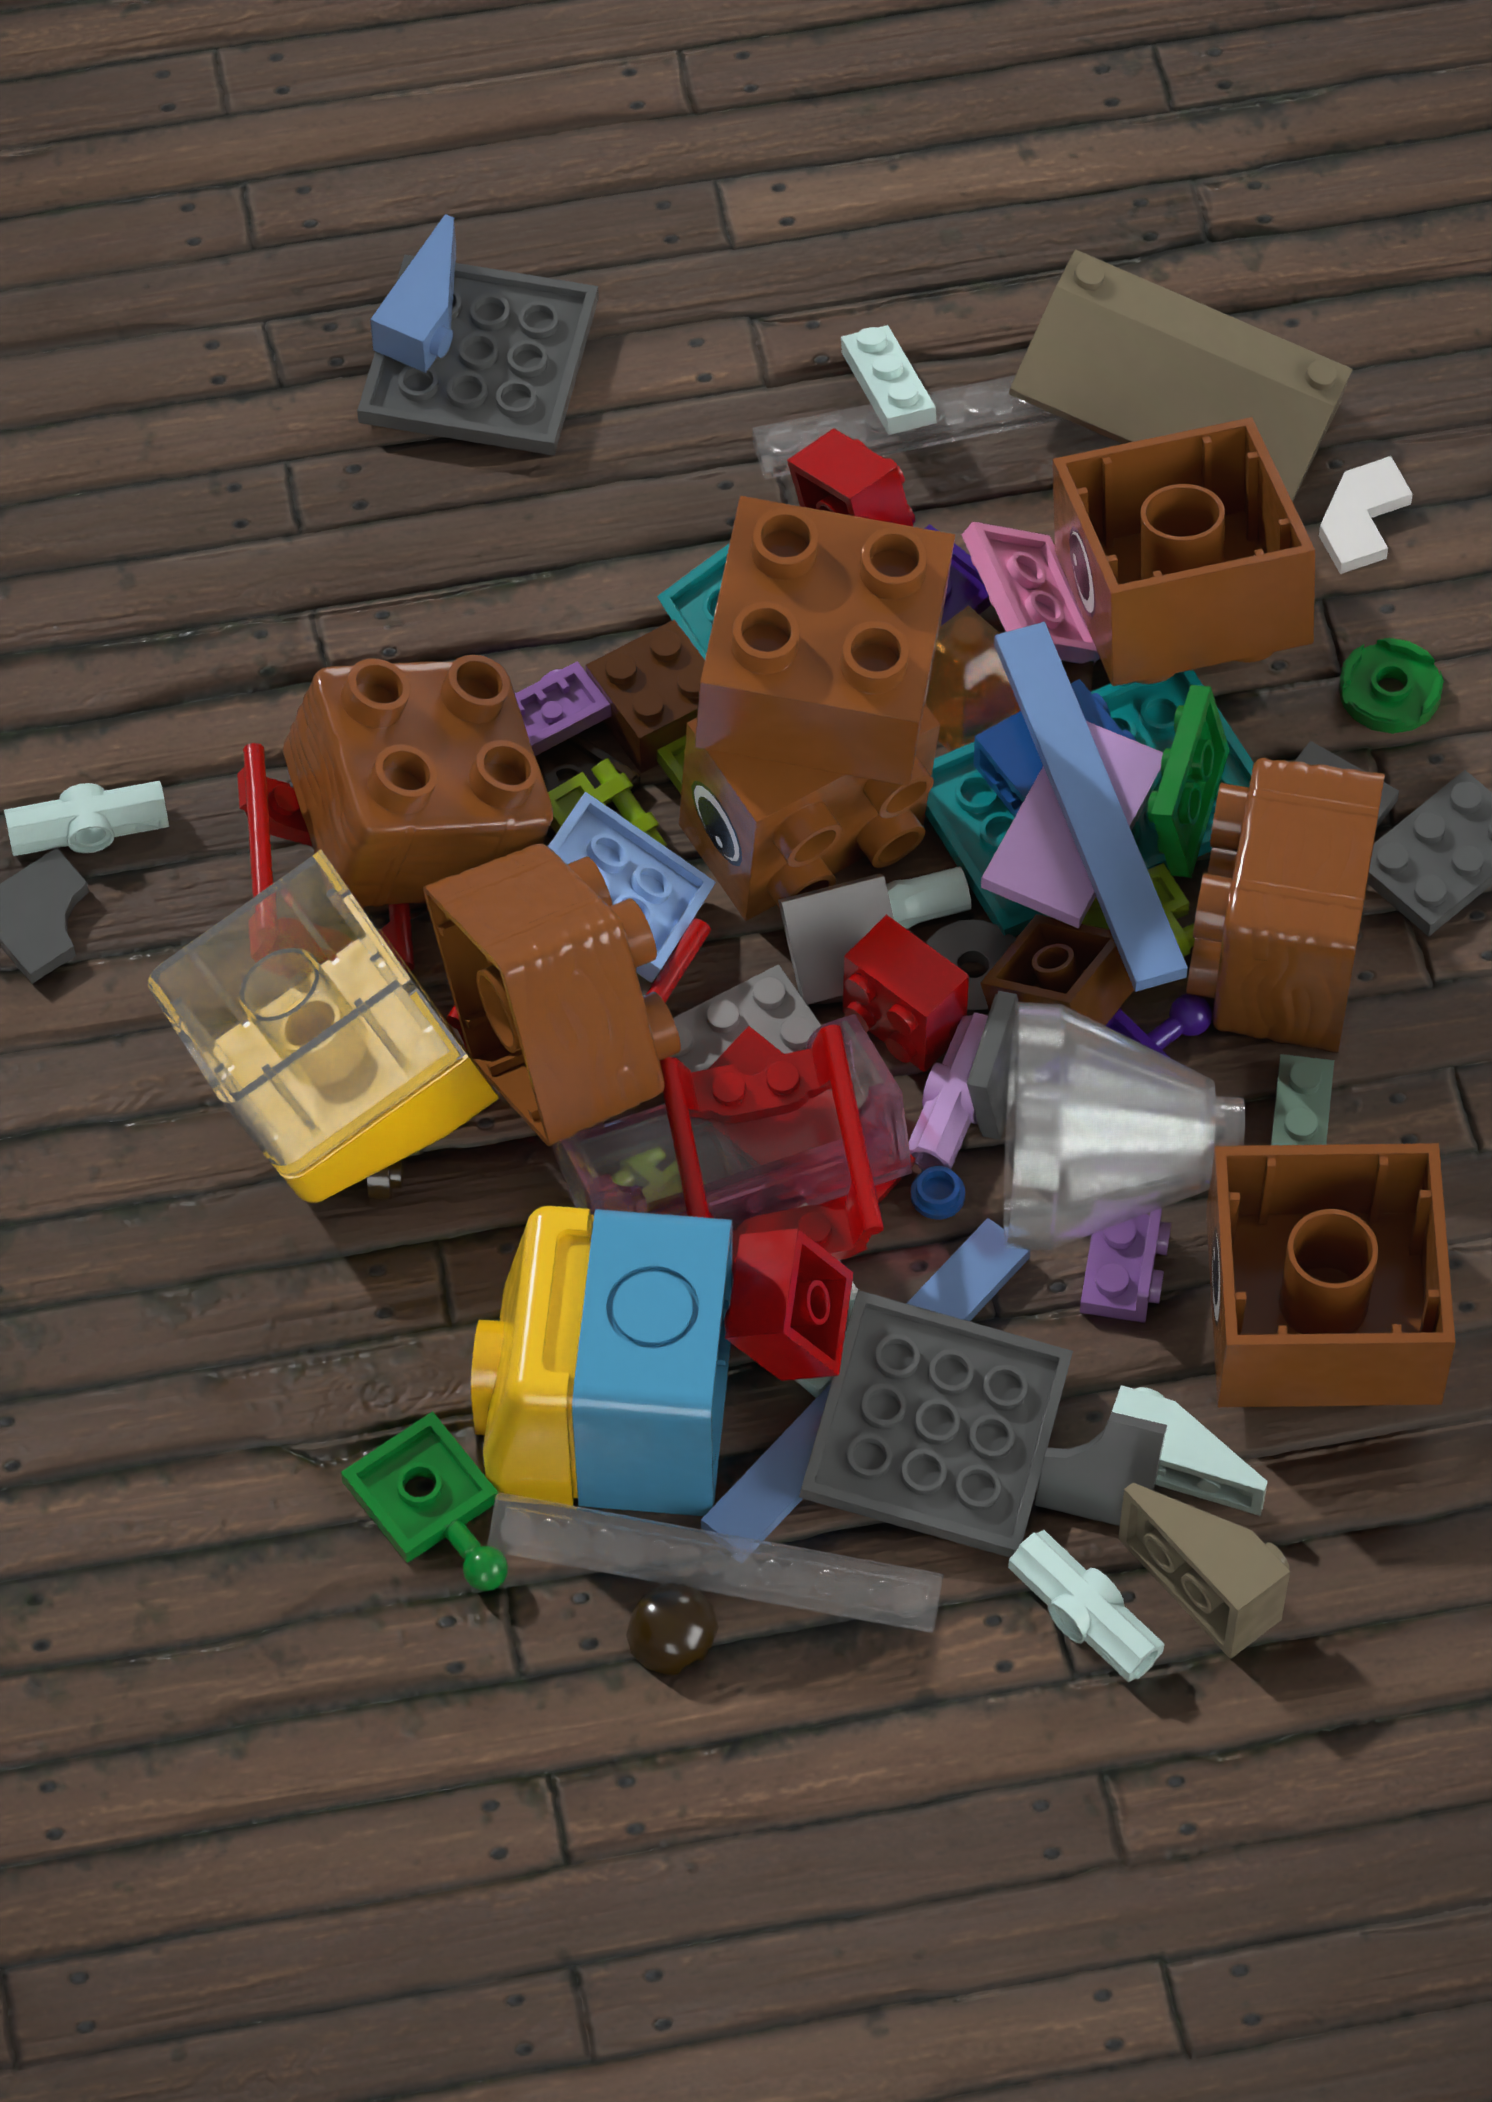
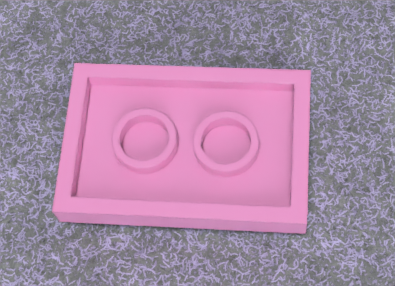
M972 522L963 532L962 538L971 555V561L978 570L989 594V600L995 608L1005 631L1008 632L1045 622L1061 660L1081 664L1094 660L1095 664L1100 656L1057 558L1055 545L1051 537L1044 534Z

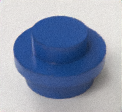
M933 1166L925 1169L914 1179L911 1186V1202L914 1208L921 1215L930 1219L940 1220L952 1217L959 1212L965 1201L963 1181L954 1171L944 1166Z

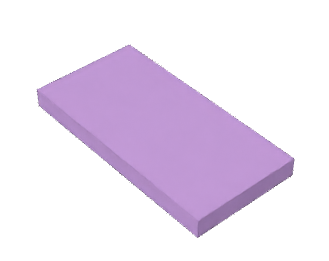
M1086 721L1132 831L1161 777L1163 752ZM1043 766L981 879V888L1079 928L1096 894Z

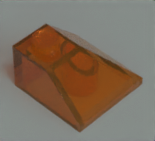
M969 605L940 626L925 703L940 724L938 741L950 752L974 742L975 736L1021 711L994 646L995 635L1000 633Z

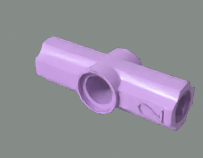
M974 1012L973 1015L961 1018L943 1063H935L929 1073L923 1093V1109L905 1149L916 1158L915 1164L921 1170L933 1166H944L951 1169L963 1144L970 1123H977L967 1087V1080L988 1018L986 1015Z

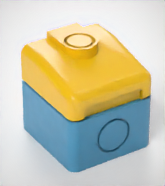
M543 1206L532 1212L527 1220L524 1233L504 1285L500 1320L479 1319L473 1347L471 1401L475 1435H485L483 1446L485 1476L498 1491L499 1499L573 1506L574 1498L578 1499L579 1506L694 1516H705L715 1503L731 1343L725 1339L724 1319L726 1311L730 1306L733 1286L732 1220L595 1209L594 1215H591V1209L562 1206Z

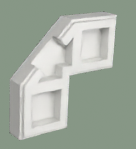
M1391 456L1345 471L1320 524L1319 537L1340 574L1387 559L1388 547L1372 518L1411 505L1413 494Z

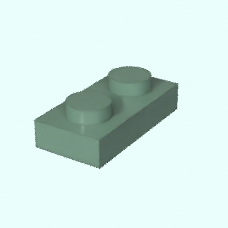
M1280 1054L1271 1145H1326L1334 1060Z

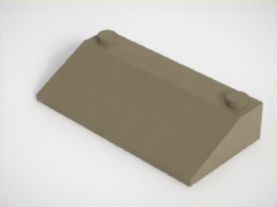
M1075 249L1055 287L1008 394L1121 444L1252 417L1293 502L1341 403L1353 369Z

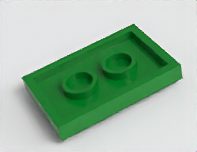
M1190 685L1185 704L1179 705L1176 709L1173 744L1171 748H1166L1163 752L1161 759L1162 780L1159 790L1152 791L1148 801V819L1150 823L1155 824L1158 833V851L1160 854L1165 855L1171 876L1189 878L1193 874L1230 750L1211 686Z

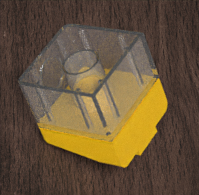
M322 850L315 853L159 964L149 976L148 988L217 1097L295 1194L306 1202L318 1203L441 1140L499 1099L482 1071L422 985Z

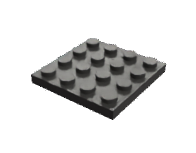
M404 255L397 281L415 256ZM455 263L451 322L453 338L447 353L441 358L436 357L425 373L375 351L357 410L358 423L555 456L599 300L598 286Z
M858 1290L844 1338L839 1376H833L799 1498L1011 1558L1024 1538L1041 1474L1043 1458L1049 1444L1073 1351Z

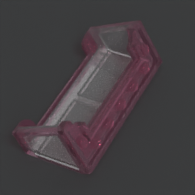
M855 1014L820 1026L810 1036L807 1049L812 1048L811 1046L821 1028L828 1025H839L841 1027L874 1184L878 1185L911 1174L912 1166L903 1094ZM832 1089L824 1091L815 1098L808 1099L800 1109L791 1113L737 1124H724L716 1121L714 1118L690 1117L709 1211L714 1218L732 1220V1231H735L746 1219L757 1215L797 1208L805 1203L807 1205H819L849 1193L851 1178ZM665 1104L605 1124L604 1121L589 1129L582 1130L571 1138L559 1141L553 1145L554 1156L575 1208L591 1209V1215H594L595 1209L687 1216Z

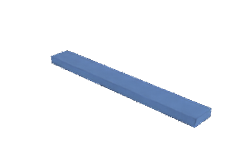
M1041 622L995 635L994 646L1134 991L1137 992L1187 978L1188 967L1046 623Z
M987 1218L906 1304L970 1322L1030 1258L1031 1249ZM831 1383L701 1519V1529L741 1560L745 1561L802 1500V1498H799Z

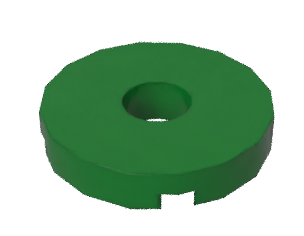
M1384 638L1378 639L1376 644L1365 648V644L1352 651L1343 663L1338 691L1343 707L1356 722L1373 731L1390 734L1412 731L1427 723L1438 710L1444 680L1441 671L1439 674L1438 668L1434 665L1435 659L1427 650L1410 641ZM1385 678H1393L1400 681L1404 688L1397 692H1389L1382 689L1378 682Z

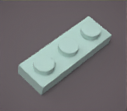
M888 325L878 328H865L858 333L841 336L842 354L888 435L937 423L936 407Z

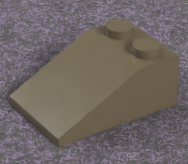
M1131 1483L1124 1489L1118 1539L1230 1659L1282 1620L1290 1570L1287 1559L1278 1547L1270 1542L1264 1544L1250 1529L1138 1484Z

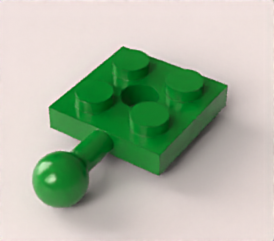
M433 1411L341 1471L343 1484L406 1563L444 1538H447L464 1559L463 1574L470 1586L480 1591H491L504 1583L508 1575V1562L504 1554L494 1547L481 1546L465 1525L499 1502L498 1491ZM415 1477H427L436 1484L434 1490L424 1497L411 1496L404 1488Z

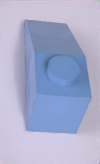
M446 214L443 216L370 319L373 351L425 373L436 357L441 358L447 353L453 338L451 322L456 262L454 217Z

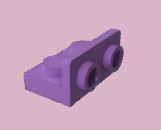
M578 661L563 669L550 671L537 683L515 693L535 756L611 717L610 703Z
M1152 1201L1150 1215L1096 1207L1080 1313L1145 1323L1148 1302L1157 1304L1160 1302L1164 1271L1155 1270L1154 1263L1156 1254L1167 1256L1171 1223L1161 1222L1162 1202Z

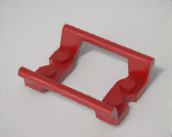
M258 743L247 744L243 748L244 768L237 773L239 808L244 810L248 817L253 893V911L246 917L249 955L258 965L291 973L301 963H304L317 973L358 944V942H354L344 931L332 926L292 915L280 914L275 916L270 835L311 847L312 843L294 788L290 786V783L266 777L264 746ZM409 903L388 904L390 922L381 928V931L412 971L415 967Z
M828 1025L821 1028L810 1049L767 1057L765 1069L756 1075L741 1073L735 1064L691 1072L678 1058L667 1057L659 1061L665 1084L663 1097L687 1216L714 1218L708 1208L690 1117L714 1118L716 1121L724 1124H737L791 1113L800 1109L808 1099L815 1098L824 1091L832 1089L851 1178V1186L845 1203L846 1208L832 1211L830 1208L822 1205H807L746 1219L735 1231H732L733 1261L737 1257L740 1234L798 1228L837 1260H842L867 1250V1243L871 1236L884 1230L843 1035L839 1025Z

